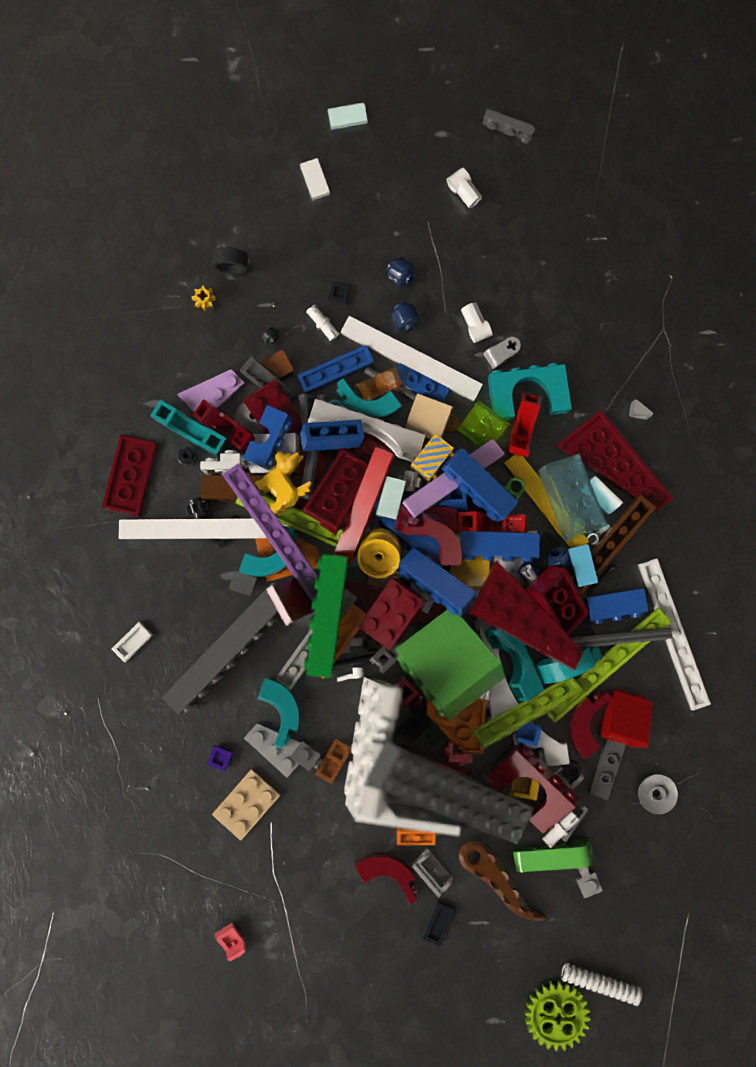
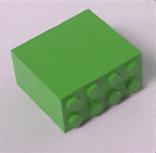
M448 610L395 649L398 654L396 658L406 674L411 676V680L416 687L423 691V695L428 702L433 703L435 710L441 718L445 716L448 721L505 678L502 664L462 617L453 615Z

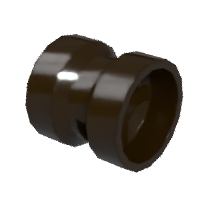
M366 635L362 641L363 649L368 653H376L382 647V644L370 635Z

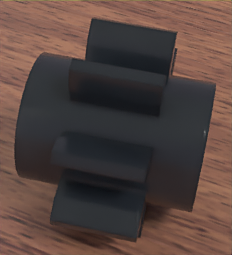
M201 497L188 501L190 506L185 507L188 516H193L194 519L208 516L207 511L211 509L207 500L203 501Z

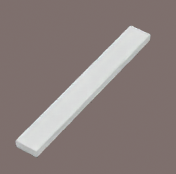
M351 316L348 317L340 332L342 335L363 346L367 345L369 349L398 364L402 363L445 385L451 391L473 402L483 385Z
M254 519L119 520V539H267Z
M658 558L641 563L638 567L654 610L660 608L672 621L666 627L672 630V638L665 639L690 709L693 711L711 704Z

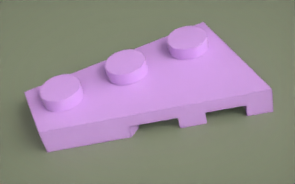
M230 369L177 395L193 412H195L203 399L220 408L245 383Z

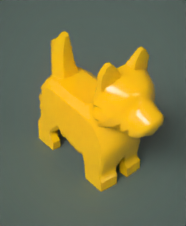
M279 451L275 455L277 465L261 480L255 482L259 490H262L265 494L271 491V494L277 497L276 502L270 503L269 506L273 513L281 516L288 508L294 506L300 496L306 495L305 492H310L309 488L312 482L309 481L296 488L290 479L291 473L303 459V455L298 457L299 452L284 454L282 451Z

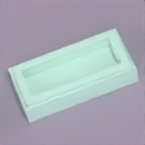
M364 103L328 109L331 130L368 123Z
M386 476L376 515L392 519L397 518L406 481Z

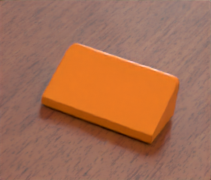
M397 827V845H436V832Z

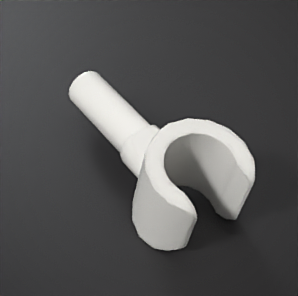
M605 525L596 533L588 534L587 539L594 535L596 541L592 545L596 544L599 541V537L610 528V525Z
M353 667V674L337 677L338 682L363 677V667Z

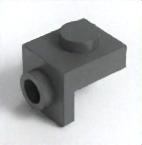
M301 741L290 758L306 770L311 771L313 768L317 769L323 761L321 759L323 753L317 752L307 743Z

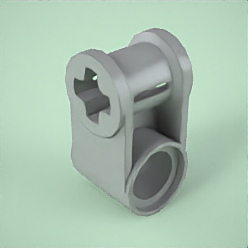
M509 337L486 350L483 355L494 370L518 353L521 343L517 338ZM508 345H510V346L514 345V346H515L514 351H513L512 348H511V349H508V348H507Z

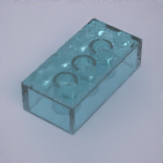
M579 454L544 465L538 470L565 542L607 526Z

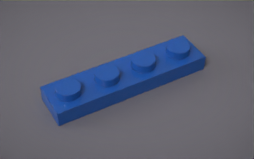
M367 345L297 376L306 394L374 364V360Z

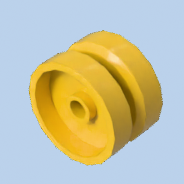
M383 528L372 529L367 532L361 540L357 554L358 566L362 572L374 578H386L392 575L397 570L400 562V540L393 532Z

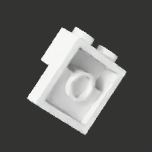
M227 450L225 454H220V461L216 458H207L206 461H200V469L206 475L208 473L222 475L237 463L241 465L243 470L248 469V461L244 460V455H240L237 451Z

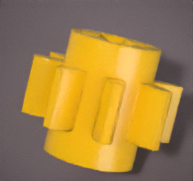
M202 285L201 289H194L196 294L192 296V300L197 301L195 303L196 308L201 306L204 311L208 307L213 308L212 301L216 300V297L211 295L213 290L211 288L205 289L204 285Z

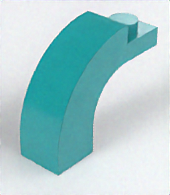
M344 379L337 382L338 389L336 391L342 399L346 398L342 404L347 410L361 412L366 416L382 420L393 416L401 410L402 405L391 391L377 400L366 401L357 397Z
M287 526L286 531L296 543L298 534L295 533L296 529ZM277 552L266 558H258L245 553L239 572L255 577H266L279 573L287 566Z
M599 647L580 648L584 653L576 670H571L551 658H543L533 665L541 679V684L563 681L595 667V662L603 658Z
M265 678L257 699L272 704L280 714L281 725L274 747L281 749L283 745L287 746L291 734H288V731L294 733L297 731L299 723L298 708L293 696L284 686Z

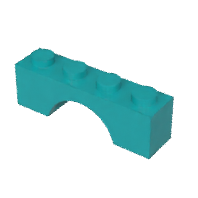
M162 400L158 402L150 415L155 421L220 458V454H223L229 444L227 438L195 422Z
M494 626L486 630L484 633L491 648L504 650L512 660L513 675L508 685L515 700L528 702L541 693L544 688L533 666V661L525 649V644Z

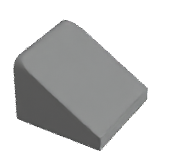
M635 399L631 402L630 417L647 420L653 415V412Z

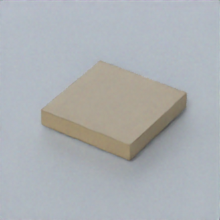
M417 394L405 429L418 431L428 439H432L435 434L442 438L453 406Z

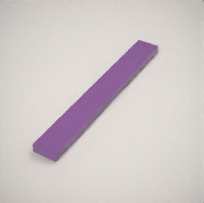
M237 463L223 473V477L313 602V598L318 594V590L315 589L317 573L241 465Z

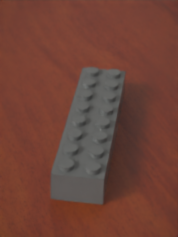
M272 582L162 696V699L177 714L190 712L198 704L196 700L204 697L211 690L209 686L212 683H218L224 677L223 672L225 669H231L238 662L236 658L239 655H245L252 647L250 643L253 640L258 641L265 634L263 630L267 626L271 627L279 619L277 617L279 611L267 591L269 587L276 585V583Z

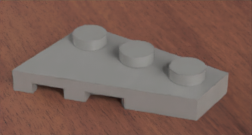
M257 723L244 739L284 776L288 777L299 765L290 757L301 742L290 738L287 746L283 745L281 749L274 747L278 731Z

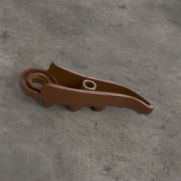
M476 839L468 840L462 844L458 856L463 868L487 883L511 911L529 920L543 921L546 919V915L543 912L531 908L525 902L506 866L487 844ZM472 851L480 853L478 861L474 862L469 859Z

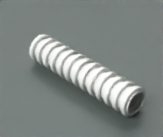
M566 963L562 969L561 978L564 982L568 980L570 984L573 982L576 986L580 984L582 988L586 987L588 990L592 989V991H597L600 994L603 993L606 996L609 994L611 998L615 996L617 1000L621 998L623 1002L627 1000L629 1004L633 1002L635 1006L642 999L640 987L635 988L634 985H629V983L624 984L623 981L618 982L617 979L612 980L611 977L606 978L605 975L600 976L599 973L594 974L593 971L588 972L587 969L582 970L581 967L576 968L575 965L570 966L569 963Z

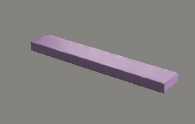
M492 439L470 454V456L485 469L505 453ZM444 472L404 500L403 504L411 515L416 518L456 490L459 485L455 481L448 479Z

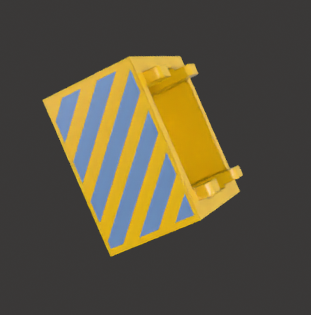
M435 434L413 461L410 471L418 473V478H421L425 484H429L437 478V472L453 455L452 451L454 448Z

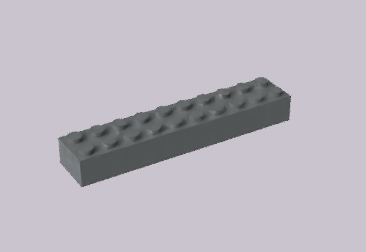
M385 741L366 778L368 782L380 791L515 844H518L535 810L534 807L513 795L389 741Z

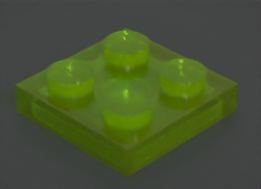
M479 400L458 430L479 447H482L492 439L496 442L509 423Z

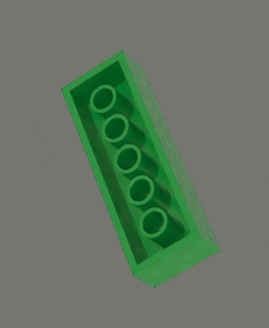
M326 552L323 556L319 557L317 569L321 570L315 581V589L318 590V594L315 595L312 602V609L315 610V615H312L309 629H312V635L310 634L307 639L306 649H310V652L304 661V669H307L306 675L331 678L349 561L348 555Z

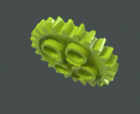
M549 981L548 988L544 984H542V991L535 988L537 995L530 994L532 1002H526L529 1010H525V1015L528 1016L525 1019L526 1024L529 1025L527 1028L530 1033L533 1032V1039H538L540 1045L544 1044V1042L546 1043L547 1049L553 1045L555 1051H557L559 1045H561L563 1050H566V1044L573 1048L572 1041L575 1040L580 1043L578 1036H586L583 1029H589L586 1022L591 1020L589 1015H587L590 1010L586 1007V1000L582 999L583 995L581 992L576 993L577 990L574 986L569 990L567 982L562 987L560 981H557L556 986H553L552 982ZM547 1001L553 1002L549 1008L543 1007ZM566 1003H572V1006L569 1009H564V1005ZM551 1022L550 1027H542L544 1023ZM565 1024H571L569 1029H562Z

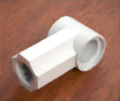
M461 168L447 178V184L454 193L459 194L468 208L475 206L482 199L481 194L472 184L470 175L464 168Z
M470 303L461 309L469 327L470 337L474 343L492 336L491 327L484 320L477 303Z

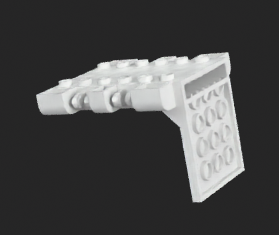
M364 677L358 714H361L360 721L356 722L351 753L354 754L353 762H349L344 789L346 795L345 805L356 821L459 836L460 826L451 818L423 807L385 802V792L380 791L366 780L385 741L391 742L395 718H398L402 689L384 680Z

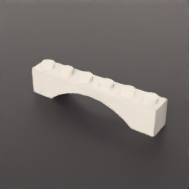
M315 399L308 423L361 420L363 432L375 436L384 442L398 458L413 462L421 453L425 435L420 434L418 431L408 430L400 425L390 424L382 419L366 416L361 412H353L343 406L329 404L325 400Z

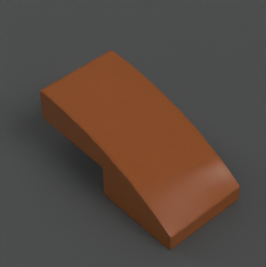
M335 739L315 775L332 784L351 752V747Z

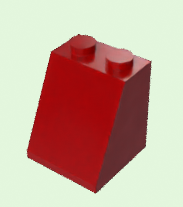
M623 689L610 692L613 699L607 703L599 737L634 748H648L653 702L648 701L647 697L636 694L635 697L628 695V691Z

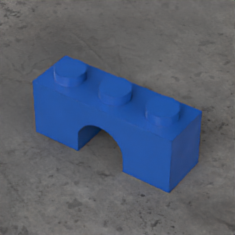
M267 405L259 423L269 429V438L262 444L251 441L243 459L269 471V468L275 464V455L278 449L280 450L284 444L283 437L292 426V417Z

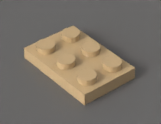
M251 769L212 815L241 841L281 794Z

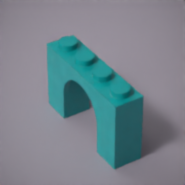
M551 363L548 364V367L534 365L525 370L518 367L511 369L509 372L495 370L488 376L494 422L513 420L515 413L512 391L517 384L523 381H533L542 386L547 395L549 415L568 413L572 409L565 364Z

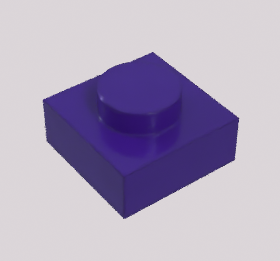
M214 745L207 765L226 771L233 752Z

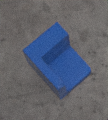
M528 723L517 730L515 740L537 747L542 727Z

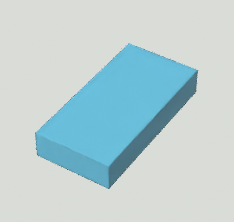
M589 544L568 549L577 586L581 587L598 583Z

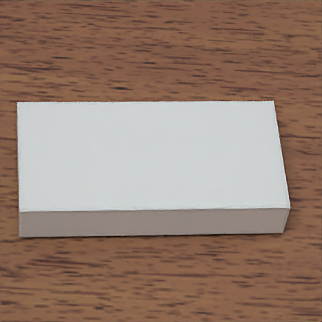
M318 158L301 163L300 167L312 200L330 195Z
M138 622L112 650L124 662H127L154 635L142 622Z

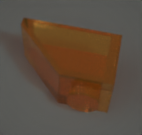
M392 367L355 384L361 399L368 401L402 385V381L396 368Z

